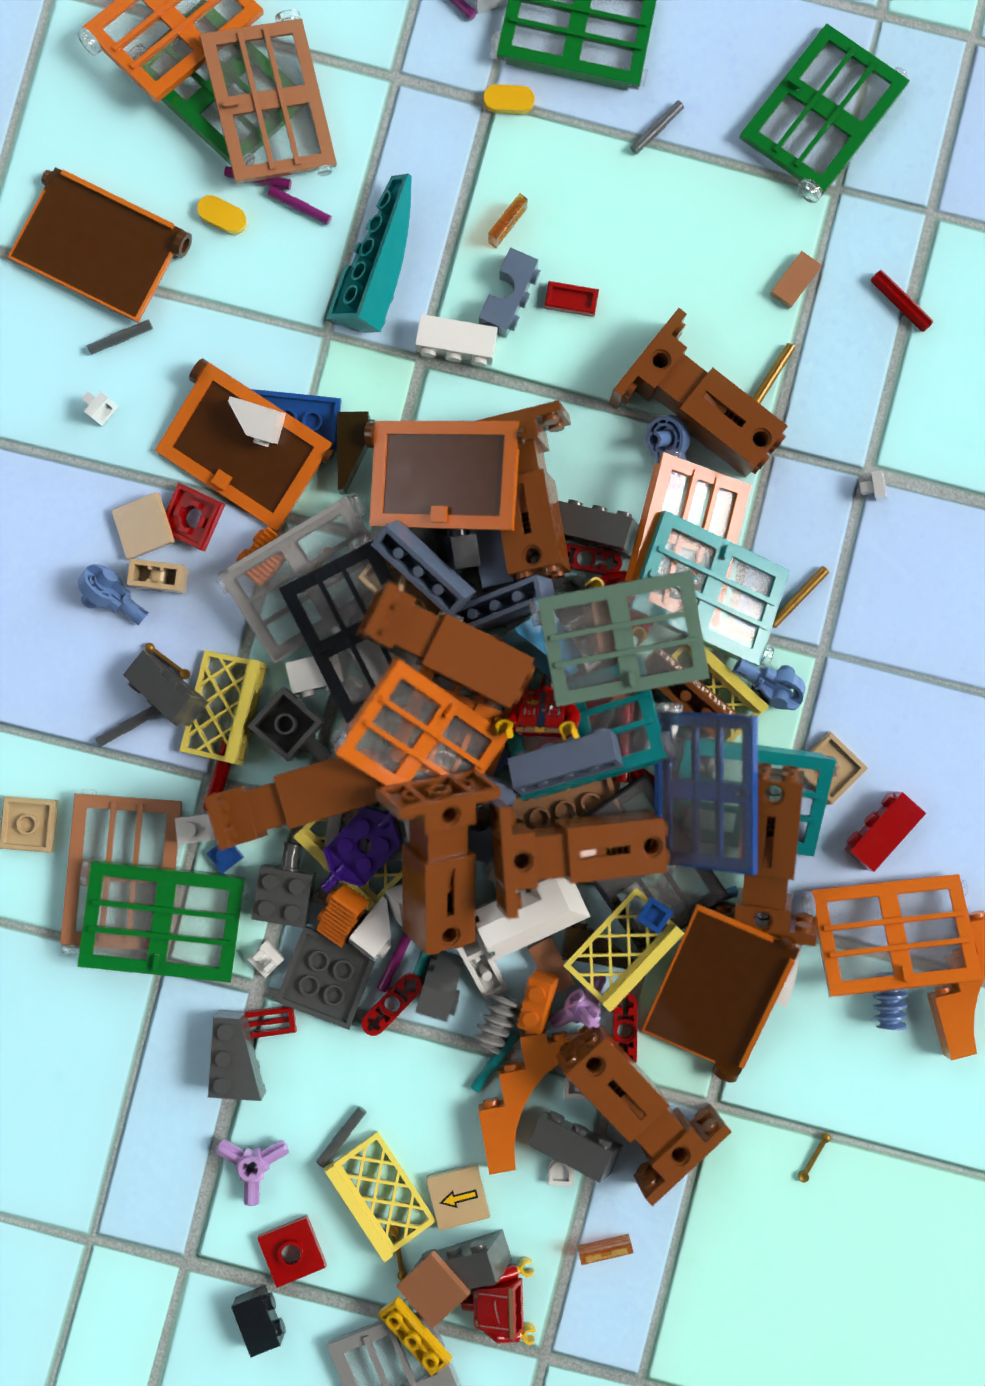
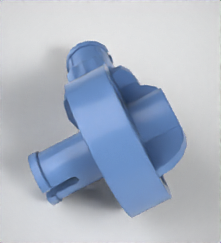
M675 415L660 416L655 418L648 426L646 443L650 453L656 459V464L660 463L663 452L686 460L685 452L690 445V431L682 418ZM671 471L667 491L682 489L680 473Z
M92 564L78 578V587L83 594L81 601L86 607L91 609L96 606L107 607L113 613L121 611L137 625L148 615V611L130 598L129 594L131 592L124 587L122 580L114 570L102 565Z
M743 658L736 662L733 673L752 683L751 689L758 692L760 698L769 706L792 711L798 709L803 702L806 686L804 681L795 674L793 667L782 665L778 670H774L769 666L758 668Z

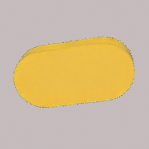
M494 84L489 86L484 92V105L492 113L525 115L534 107V93L526 86Z
M213 195L204 196L198 202V213L206 223L231 235H238L246 229L247 218L242 209Z

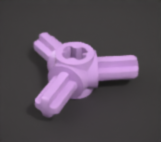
M593 976L594 987L599 992L602 991L607 982L606 976ZM586 987L585 989L575 990L566 999L565 1008L550 1015L549 1020L552 1027L560 1028L570 1022H581L589 1029L593 1026L595 1028L599 1027L600 1007L598 1004L600 1001Z
M223 1139L218 1145L216 1153L236 1165L235 1170L238 1171L240 1180L244 1182V1204L256 1206L260 1203V1181L264 1179V1172L270 1169L271 1163L287 1155L289 1148L284 1140H279L264 1150L261 1148L253 1150L247 1148L244 1151ZM251 1161L256 1163L253 1169L249 1167Z

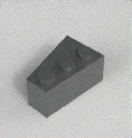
M568 499V502L559 501L566 540L586 546L590 544L603 547L604 550L624 552L628 555L627 558H631L639 524L632 518V514L620 510L616 514L607 512V508L599 505H592V508L584 507L583 503Z
M142 650L123 674L129 680L128 685L133 690L142 693L147 698L149 704L158 709L176 726L180 724L190 726L209 703L152 653Z
M440 951V953L432 955L415 1013L447 1022L449 1015H455L460 993L456 989L463 965V959L460 955L447 951Z
M219 1010L213 1017L208 1098L262 1101L266 1094L265 1084L262 1082L259 1070L260 1065L256 1058L253 1047L254 1042L250 1036L251 1030L248 1018L246 1020L245 1012Z
M555 1111L541 1114L528 1142L529 1146L599 1183L612 1173L622 1149V1144L592 1132L578 1123L569 1122L564 1119L563 1115Z
M502 1229L443 1249L428 1250L421 1255L422 1257L414 1268L435 1250L468 1289L497 1284L512 1258Z

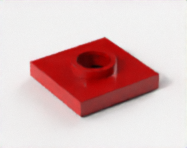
M178 483L166 509L173 537L205 552L226 504ZM199 509L202 512V516H200L197 527L193 528L187 522V515L191 510Z
M308 1215L264 1232L257 1237L276 1288L322 1270L327 1266ZM287 1245H295L300 1250V1259L291 1263L285 1261L282 1255L283 1248Z

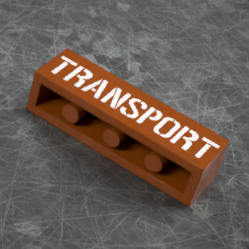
M663 649L652 650L644 659L647 675L685 669ZM699 680L657 688L684 712L737 714ZM703 727L716 739V727Z

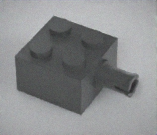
M282 687L247 726L287 762L292 761L300 751L304 750L318 762L327 760L332 754L331 751L315 739V734L326 722L286 687Z
M284 842L281 865L264 864L260 866L252 920L304 928L308 924L312 902L311 897L317 872L299 870L297 868L300 844Z

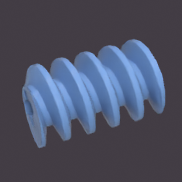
M891 972L874 974V977L894 976ZM906 990L883 991L873 995V998L881 1001V1004L873 1005V1009L880 1011L879 1015L872 1016V1019L880 1022V1025L876 1026L877 1028L886 1030L906 1029L907 1024L900 1021L907 1018V1013L901 1010L908 1006L906 1001L901 1000L908 997Z

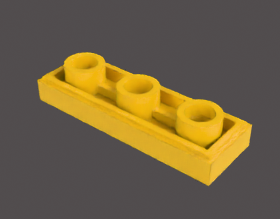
M399 1296L379 1311L378 1316L431 1376L451 1362V1354Z

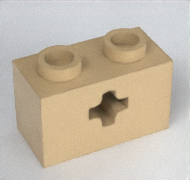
M130 558L127 585L136 589L186 595L189 569L180 564Z

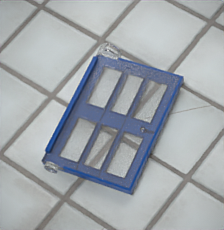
M656 703V711L662 730L661 737L667 758L659 760V764L654 765L655 814L663 817L668 825V836L665 837V843L670 853V863L667 864V871L679 870V866L745 875L758 874V715L683 712V703Z

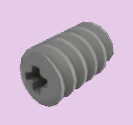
M505 994L490 996L495 1002V1005H486L491 1014L481 1015L486 1021V1024H477L482 1033H473L472 1035L480 1046L496 1054H501L498 1047L505 1045L502 1037H509L510 1032L506 1027L514 1026V1021L510 1017H518L519 1012L515 1008L522 1007L521 1002Z

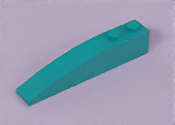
M409 173L391 176L376 205L379 209L378 213L372 219H369L365 227L368 233L362 244L357 242L353 250L356 256L351 266L346 264L326 318L328 321L364 333L381 332L386 321L389 306L394 298L407 242L412 176Z

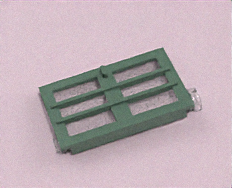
M692 570L529 600L533 627L542 626L556 706L710 678L695 591H700L698 575H692Z

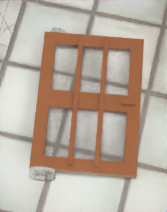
M287 9L275 15L274 23L201 33L200 41L235 184L316 170L318 176L332 174V168L337 166L300 12L295 9Z
M81 788V793H74L60 952L79 954L91 861L103 862L106 860L176 868L178 843L175 818L181 817L182 801L97 795L98 789ZM104 876L101 899L154 905L157 882ZM100 906L97 925L151 931L153 912ZM96 932L94 946L148 950L150 938Z

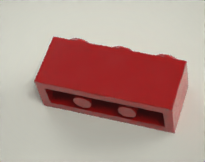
M895 791L894 793H888L881 801V808L877 812L873 811L863 822L865 826L859 832L855 831L846 841L848 845L844 850L868 871L875 872L926 814L903 792Z

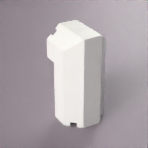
M564 877L538 880V888L517 890V892H520L522 899V908L518 909L519 918L507 919L497 908L496 899L475 908V917L478 916L476 918L477 923L475 924L488 953L491 952L493 961L590 917L576 884H571Z

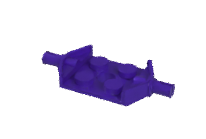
M363 806L327 847L323 848L330 870V875L320 884L324 891L329 892L338 881L362 887L403 844V839L396 822L398 819L389 810L383 811L370 806ZM362 838H368L371 841L372 848L369 852H364L360 849L359 843Z

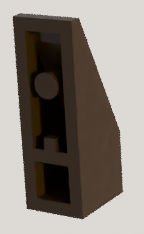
M369 411L337 412L338 491L340 494H346L368 450L364 439V430L367 422H375V419H371Z
M580 921L565 928L561 952L562 959L568 960L593 934L595 930L588 928V923ZM596 938L592 942V952L609 953L608 939ZM611 942L612 953H625ZM589 946L583 953H590ZM628 956L612 957V967L626 969L628 967ZM578 957L575 961L590 963V957ZM593 957V964L609 966V957Z

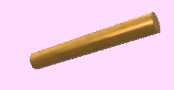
M791 343L785 345L752 397L759 404H761L796 349Z
M821 566L776 613L772 627L777 628L830 573L826 567Z

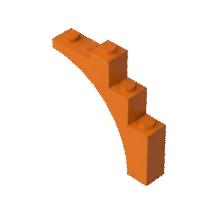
M975 911L968 914L983 980L951 984L952 987L950 985H942L934 988L935 992L927 993L942 1053L950 1060L977 1054L974 1037V1013L979 991L985 980V911ZM961 948L952 950L951 955L944 956L947 970L965 968Z
M545 1029L542 1034H536L527 1030L519 1032L524 1064L519 1065V1062L514 1061L505 1063L503 1068H499L504 1100H499L496 1097L488 1098L478 1105L489 1175L516 1170L514 1146L517 1125L523 1107L538 1083L549 1071L559 1064L556 1055L561 1046L566 1042H571L578 1036V1033L568 1034L566 1031L553 1033L551 1038H547Z

